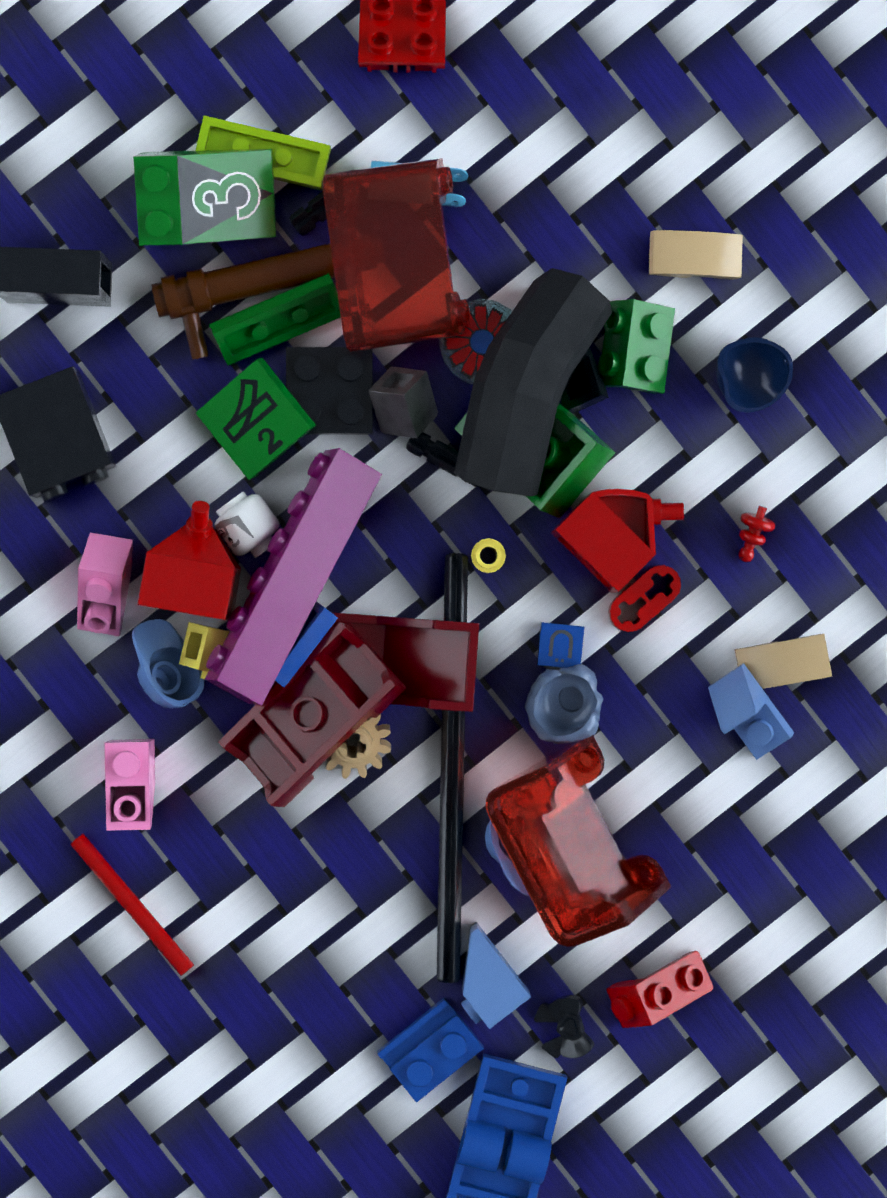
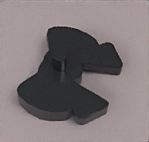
M565 995L557 998L550 1004L544 1002L540 1005L535 1015V1022H558L556 1031L560 1036L542 1045V1049L554 1058H558L560 1055L567 1058H579L590 1052L595 1045L593 1040L584 1032V1025L580 1016L583 1002L579 996Z

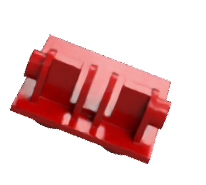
M360 0L359 67H367V72H372V70H389V65H393V72H398V65H406V73L411 72V65H415V71H432V73H436V69H445L446 0Z

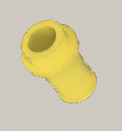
M482 539L472 549V563L481 572H496L505 563V549L495 539ZM490 548L495 552L496 558L492 564L482 562L480 553L483 549Z

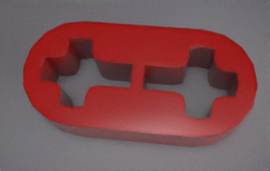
M665 565L653 566L645 571L611 602L608 614L612 625L618 630L633 632L642 628L680 593L681 579L678 573L673 568ZM655 573L659 577L670 576L671 581L667 585L670 593L665 595L662 592H658L648 599L645 593L654 585L651 577ZM641 598L645 604L635 612L638 618L636 623L633 624L629 620L621 623L617 618L622 613L618 607L620 603L624 602L627 605H631Z

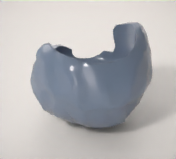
M576 664L567 668L562 667L559 670L546 669L538 676L537 680L531 685V690L528 693L524 707L528 714L529 725L539 739L554 744L574 743L595 735L599 726L598 722L603 702L602 694L596 690L597 679L595 673L586 665Z

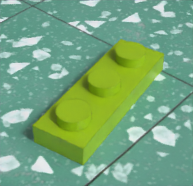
M203 116L195 151L272 149L274 180L316 190L322 189L331 151L330 145Z

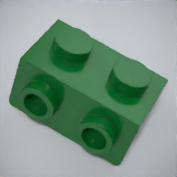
M636 299L610 301L612 314L604 324L603 348L598 362V368L605 387H622L652 394H664L675 308Z

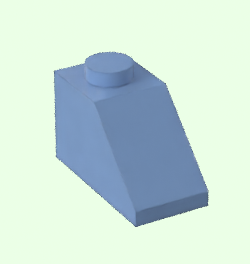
M476 922L469 930L462 984L463 996L466 999L461 1005L476 1024L483 1020L487 1027L491 1029L531 998V995L526 985Z

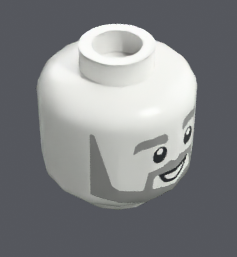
M243 491L216 511L219 518L215 522V530L232 553L237 556H243L251 552L256 558L267 550L272 539L271 535L279 528L277 517L258 494L247 496Z

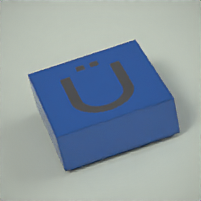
M541 622L537 665L567 668L581 664L585 627Z

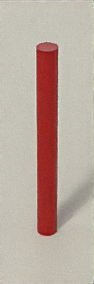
M84 833L70 844L180 976L185 974L194 966L192 961Z

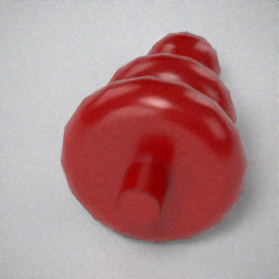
M759 506L756 514L745 512L740 517L741 522L749 526V529H742L739 533V537L745 541L744 547L740 549L738 554L743 562L753 560L755 545L761 546L765 544L766 538L761 534V531L772 532L775 529V523L764 517L767 510L766 507Z

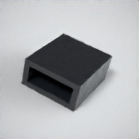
M0 247V297L7 303L111 307L112 263L101 251Z
M73 366L0 394V423L29 496L35 498L42 496L44 502L69 493L66 486L81 480L84 486L100 482L109 477L107 470L117 467L80 372Z

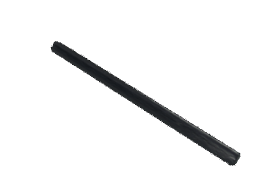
M449 553L445 556L444 621L467 622L468 556L464 553ZM442 710L437 980L442 983H455L460 980L465 711Z

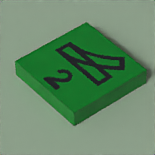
M263 358L256 359L196 412V415L248 480L259 475L316 426Z

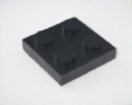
M286 347V388L316 424L306 435H373V404L368 391L373 386V348Z

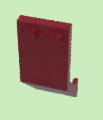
M332 613L338 619L326 635L339 622L352 625L406 686V689L391 704L473 712L479 623ZM274 681L271 689L277 684L276 681Z

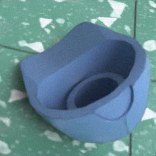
M154 619L137 625L132 631V639L140 662L137 678L144 692L152 701L164 708H182L198 699L204 689V679L200 678L202 671L179 664L184 641L172 624L162 619Z

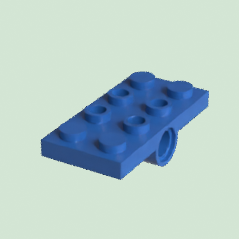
M483 1053L446 1198H537L539 1187L544 1181L552 1146L551 1140L567 1082L566 1074Z

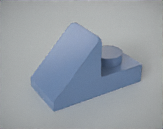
M744 663L708 687L721 731L725 735L734 729L756 760L793 736L794 732Z

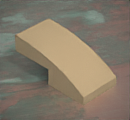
M650 231L649 275L679 278L699 276L730 280L741 278L743 235L702 231Z
M824 634L734 649L737 666L739 667L744 663L762 689L832 677Z

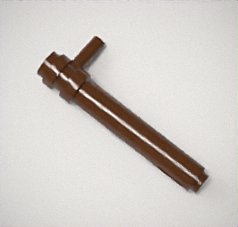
M369 234L212 271L192 270L186 272L187 276L175 279L174 275L162 277L161 282L151 284L159 318L170 316L171 319L182 317L191 357L194 360L209 356L199 313L211 311L213 305L300 286L328 273L331 278L379 268L378 263L386 262V256L381 236L372 238V235Z

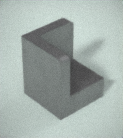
M390 367L368 390L380 430L384 434L417 438L438 415L427 371Z

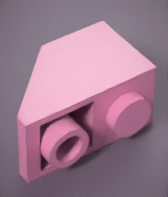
M90 532L78 567L77 629L120 636L132 571V539Z
M125 739L105 742L106 831L151 830L155 792V739Z

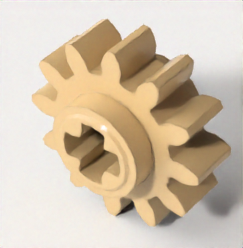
M381 714L377 718L369 717L354 732L359 734L360 741H357L356 747L347 745L346 740L327 758L326 769L328 771L334 769L339 764L342 766V777L344 779L350 775L351 768H357L359 775L362 778H366L367 764L371 763L373 767L382 768V758L378 752L383 754L390 753L391 743L381 738L387 737L391 731L389 724L377 725Z

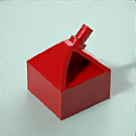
M605 489L595 491L587 495L550 533L611 593H616L656 555L654 525H660L661 520H683L684 504L661 503V499H652L647 493L635 490Z
M195 501L192 504L191 516L187 519L186 525L146 553L137 605L229 620L235 609L241 567L213 527V522L209 518L210 506L207 502Z

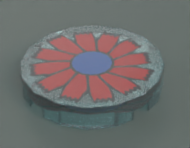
M477 299L461 304L449 314L441 328L439 347L444 364L455 377L467 384L473 385L486 350L512 313L511 309L497 301Z

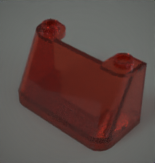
M443 158L330 173L324 176V202L342 329L346 346L351 352L458 336L466 333L465 326L470 325L467 299L460 300L458 292L453 291L442 204L446 201V194L453 192V180L449 166L444 167Z
M594 736L570 743L493 789L486 798L485 808L488 817L546 929L557 943L567 947L583 944L629 926L672 887L662 867L652 857L641 854L624 860L586 786L587 783L600 776L604 769L605 760Z

